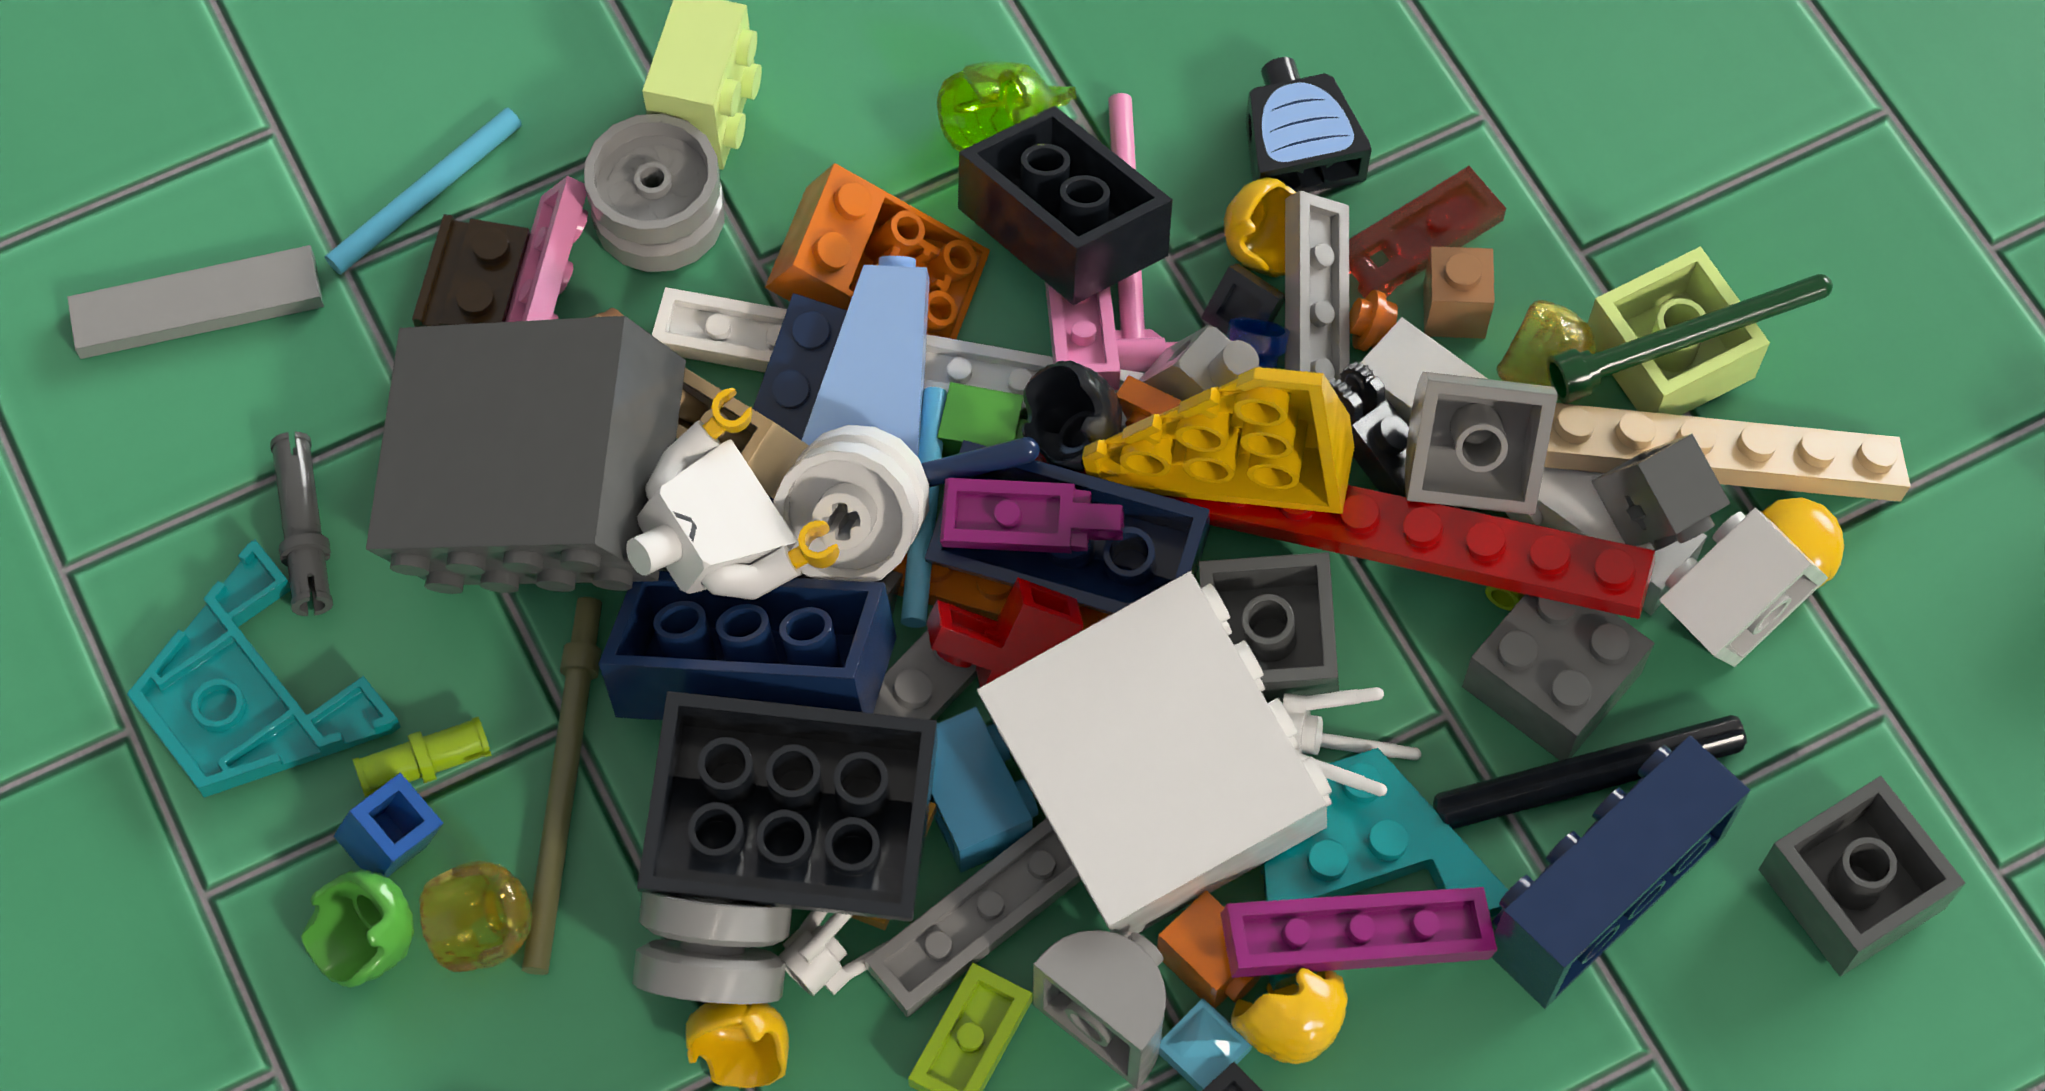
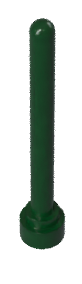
M1816 274L1592 354L1589 350L1579 352L1576 348L1562 351L1547 358L1546 366L1551 386L1556 389L1557 397L1563 404L1588 397L1592 394V389L1601 384V378L1824 299L1832 292L1833 284L1828 276Z

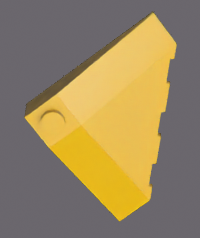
M1254 367L1239 374L1238 378L1220 387H1211L1181 401L1179 406L1162 414H1153L1125 427L1123 432L1106 440H1097L1084 446L1082 460L1087 475L1162 496L1342 514L1354 451V441L1350 415L1324 373Z

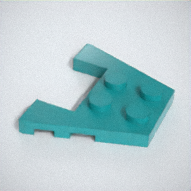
M256 539L248 543L238 555L240 562L223 583L217 581L203 598L206 605L185 631L182 632L178 629L127 693L133 705L204 798L392 734L401 728L397 717L364 676L310 714H305L238 628L239 626L291 591L287 578Z
M1379 748L1328 764L1384 784L1387 787V793L1384 796H1377L1327 779L1332 790L1328 794L1332 804L1327 806V828L1260 865L1264 881L1265 901L1346 896L1427 869L1437 890L1484 887L1491 918L1497 916L1503 909L1499 902L1508 891L1503 883L1458 834L1442 821L1436 810ZM1297 973L1269 975V983L1273 991L1296 984Z

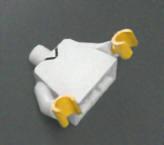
M728 388L720 391L713 399V416L705 424L698 420L663 452L645 487L649 501L637 516L638 525L643 533L628 540L626 551L632 567L639 574L647 576L666 567L679 589L691 594L707 589L713 595L757 599L801 575L800 567L807 563L815 568L830 567L836 562L840 550L838 544L831 545L821 552H813L809 549L814 539L824 536L830 531L828 523L820 520L809 522L802 528L798 537L799 546L792 549L797 543L796 537L733 441L730 439L721 444L718 439L725 431L736 433L746 429L752 418L751 407L744 411L742 416L736 420H727L720 415L722 406L737 394L736 389Z

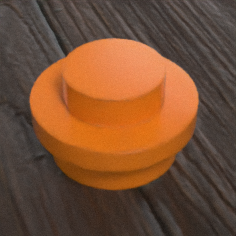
M1372 290L1365 299L1357 298L1349 312V333L1352 334L1354 348L1366 351L1370 347L1374 348L1396 324L1398 306L1396 303L1387 301L1385 293Z

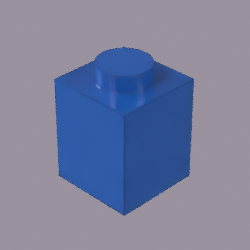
M400 772L352 808L333 837L360 869L379 872L389 877L428 846L443 825V822Z

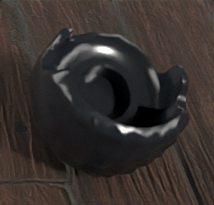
M1071 360L1058 361L1055 364L1047 365L1044 369H1040L1030 378L1023 390L1028 419L1027 423H1024L1021 428L1022 435L1036 440L1040 448V454L1051 465L1076 472L1085 470L1082 460L1084 446L1097 440H1106L1121 433L1122 406L1114 388L1109 385L1107 380L1091 368Z

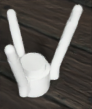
M1380 687L1309 696L1284 694L1283 706L1298 734L1294 735L1298 743L1295 751L1301 761L1309 758V756H1306L1307 754L1318 755L1320 747L1355 753H1363L1379 748L1386 757L1408 760L1420 759L1421 751L1415 747L1322 733V717L1311 715L1310 710L1380 700L1384 696V691ZM1315 759L1327 779L1377 796H1384L1387 793V787L1382 783Z
M811 911L799 929L783 943L786 949L778 957L786 963V973L809 995L814 996L823 986L831 994L835 995L850 979L867 970L865 959L888 941L842 967L839 961L847 955V952L834 938V935L852 915L834 913L821 926L820 923L828 912Z

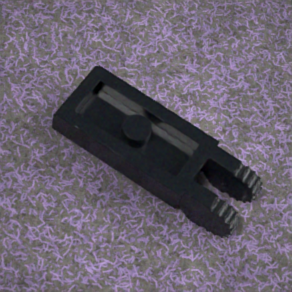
M1355 362L1343 369V372L1340 373L1341 378L1328 380L1350 415L1354 441L1353 457L1379 492L1406 497L1405 461L1409 426L1389 400L1385 401V385L1379 377L1374 376L1373 370H1370L1368 365H1363V362L1360 364Z

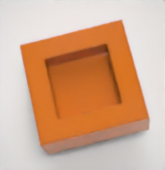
M1129 375L1116 393L1127 419L1125 422L1126 426H1130L1153 414H1162L1179 406L1181 402L1180 399Z

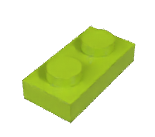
M972 963L908 1078L909 1086L917 1091H983L1032 1002V992Z

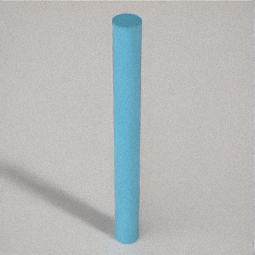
M508 107L497 114L325 255V259L331 268L339 275L343 274L519 129L522 123L518 116Z
M928 387L923 390L918 455L921 463L942 458L943 442L937 438L948 392L939 387ZM939 485L929 488V511L918 535L907 552L901 623L907 627L920 628L924 627L927 623L932 563L926 562L925 556L936 526Z

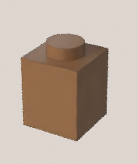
M1431 247L1423 282L1424 333L1429 337L1486 338L1495 303L1493 248Z

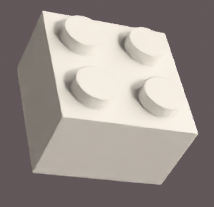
M1754 508L1747 516L1739 511L1727 519L1712 537L1717 544L1699 562L1694 557H1691L1678 566L1665 581V585L1670 590L1659 599L1714 657L1733 667L1740 663L1828 579L1757 508Z

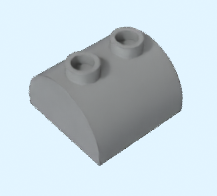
M1422 372L1415 391L1407 439L1405 461V492L1407 501L1535 515L1558 396L1556 389L1553 386Z
M1099 930L1071 934L1050 946L1034 963L1033 1006L1138 1089L1151 1073L1159 1054L1166 1004L1164 981L1158 968L1159 964L1164 960L1163 955L1153 943L1136 932H1133L1128 938L1116 933Z

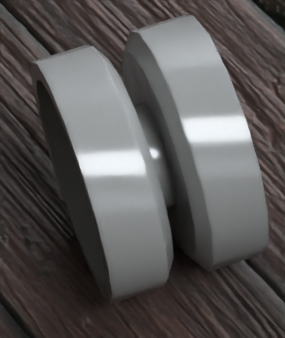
M666 114L636 115L613 124L594 141L584 162V186L588 202L591 206L594 229L604 250L623 265L645 272L674 271L696 262L715 245L725 223L724 196L720 183L717 155L705 134L686 120Z
M642 892L639 923L651 933L668 939L652 940L636 949L633 984L638 989L653 994L709 1003L763 1004L778 1001L783 996L786 963L771 951L758 947L775 945L789 936L792 908Z

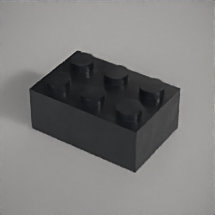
M1055 105L959 151L958 209L1073 306L1168 256L1173 199Z

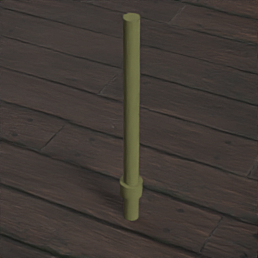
M580 597L577 599L571 642L563 646L560 673L565 676L522 964V971L534 975H546L549 973L591 680L596 679L599 675V661L602 650L596 644L602 602L592 597Z

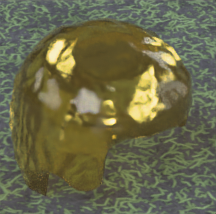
M1537 300L1529 306L1519 330L1503 359L1497 365L1496 371L1502 381L1551 386L1547 373V358L1571 348H1576L1579 352L1589 350L1592 354H1595V336L1589 324L1581 319L1573 310L1550 301Z
M473 861L455 866L429 880L424 885L419 898L420 925L423 938L426 940L433 958L441 967L452 972L491 968L505 962L520 951L531 930L533 912L527 891L520 880L500 864Z

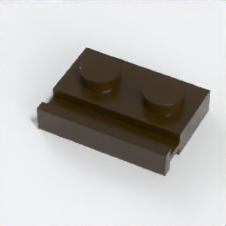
M444 214L412 317L414 326L505 322L530 237L529 228L470 219L468 223L456 221L452 215Z

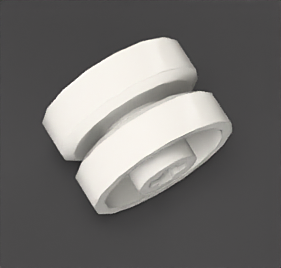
M846 425L821 434L801 453L795 464L784 476L773 504L797 539V543L792 549L799 546L798 537L802 528L809 522L816 520L828 523L830 531L826 535L814 539L809 549L813 552H821L831 545L838 544L840 553L833 565L826 568H815L807 563L800 567L803 574L813 579L876 582L882 580L902 562L910 545L918 535L929 511V482L920 459L900 438L877 427Z

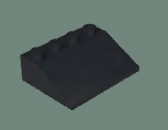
M667 691L638 878V892L913 922L937 753V720Z

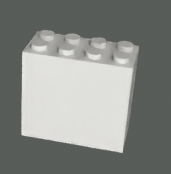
M1191 571L977 689L992 721L1109 931L1127 938L1133 932L1140 933L1190 905L1204 891L1207 890L1209 893L1215 891L1327 828V806L1332 804L1328 795L1332 790L1315 759L1311 756L1301 761L1295 751L1298 743L1294 735L1298 734L1287 710L1278 698L1269 703L1264 698L1262 691L1265 690V687L1260 678L1264 674L1250 647L1244 640L1234 645L1228 635L1232 634V630L1227 622L1230 619V615L1216 589L1211 583L1200 588Z

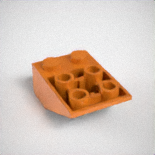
M834 163L806 187L765 288L788 301L791 300L794 293L848 310L863 265H878L879 257L882 256L911 257L916 259V267H927L930 278L927 334L957 339L990 250Z

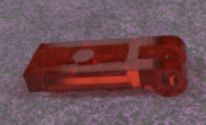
M1467 166L1350 238L1349 274H1352L1360 283L1358 292L1364 299L1372 290L1385 293L1387 298L1397 286L1427 268L1431 247H1462L1504 220L1506 207L1470 166ZM1382 250L1390 261L1378 268L1370 257Z

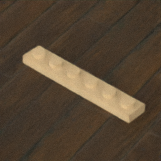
M1556 403L1544 465L1547 468L1606 473L1643 451L1693 433L1719 483L1723 485L1899 502L1902 501L1911 487L1900 437Z

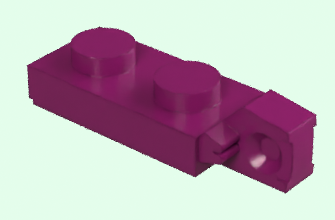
M948 478L945 479L940 542L942 547L1051 553L1088 551V539H1123V506L1092 504L1091 491L1077 490L1074 484Z

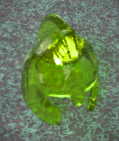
M1009 61L974 63L964 66L962 71L954 73L943 81L937 97L938 118L945 138L953 149L961 151L1054 105L1064 106L1069 104L1070 100L1077 99L1075 87L1047 86L1041 76L1024 63Z

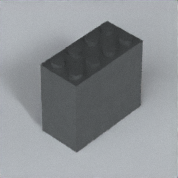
M626 316L399 328L366 550L389 561L392 571L404 575L418 576L425 580V588L446 594L462 593L464 585H480V587L494 592L513 593L519 590V584H536L538 587L550 591L569 592L575 590V583H593V585L607 590L626 591L632 589L633 582L658 581L659 570L644 576L632 567L628 559L626 545L628 540L643 533L638 525L637 516L649 501L646 495V484L663 452L676 441L686 360Z

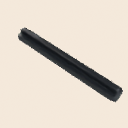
M1729 715L1440 792L1434 797L1433 808L1445 824H1448L1452 829L1639 780L1642 778L1638 775L1639 769L1655 751L1663 745H1666L1673 751L1689 735L1716 759L1740 753L1747 744V737L1741 720L1737 716Z

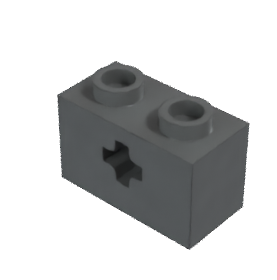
M1693 433L1643 451L1591 481L1624 543L1639 546L1650 542L1655 551L1676 541L1679 544L1684 543L1715 526L1710 515L1731 504Z

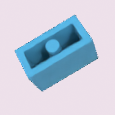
M977 707L937 724L938 744L930 802L936 804L937 812L934 819L960 873L996 858L1032 830V817L1039 814L1035 799L1025 780L1021 779L1014 782L1004 763L1010 760L1011 756L995 724L986 727Z

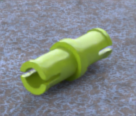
M477 716L465 723L424 737L420 731L407 735L409 742L362 758L357 757L352 759L364 796L367 798L400 772L408 782L422 778L425 784L437 780L435 774L437 772L481 757H489L491 752L481 721Z

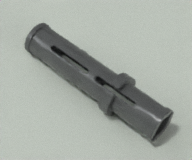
M285 432L275 436L270 442L284 540L279 545L281 563L288 566L292 612L297 615L308 616L307 601H310L311 592L315 616L326 613L333 606L326 568V561L330 558L331 553L330 542L327 537L322 535L310 436L302 432H295L296 447L293 448L292 455L289 433Z

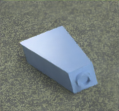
M905 256L879 257L878 265H863L802 441L807 445L813 443L821 434L846 425L872 426L900 438L918 457L925 382L930 278L927 267H916V259Z

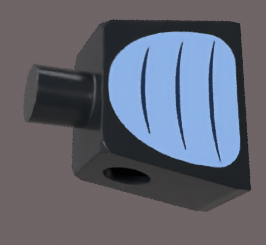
M1279 57L1267 62L1261 69L1265 86L1254 88L1249 92L1246 128L1252 181L1266 177L1274 178L1285 183V186H1289L1295 192L1304 191L1307 193L1366 181L1372 148L1334 77L1323 73L1300 78L1295 60L1290 57Z

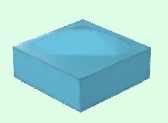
M1202 998L1161 1039L1159 1055L1197 1091H1202L1233 1062L1238 1064L1251 1051L1252 1045L1244 1040L1232 1027V1024Z

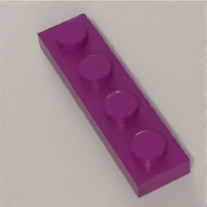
M1484 887L1228 903L1220 913L1232 978L1298 973L1301 968L1308 969L1311 972L1489 960L1497 951Z

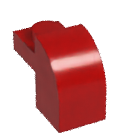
M1017 577L997 621L940 600H936L927 620L931 649L935 650L943 660L952 665L963 668L971 667L972 664L976 665L980 688L1080 633L1084 627L1076 598Z

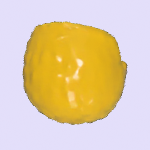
M1301 968L1296 975V982L1299 985L1293 984L1273 991L1270 983H1268L1266 989L1269 994L1262 995L1254 1004L1238 999L1231 1016L1232 1027L1257 1051L1269 1055L1274 1060L1291 1064L1312 1061L1334 1042L1345 1018L1348 996L1342 976L1338 975L1335 971H1321L1315 974L1308 969Z

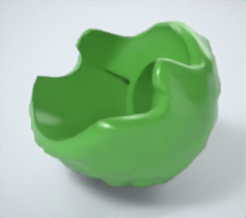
M364 869L350 870L345 874L339 875L311 896V904L315 906V910L302 932V943L313 963L331 982H337L341 986L350 988L361 985L364 982L382 976L407 955L414 935L413 915L400 887L390 878L379 872H371Z

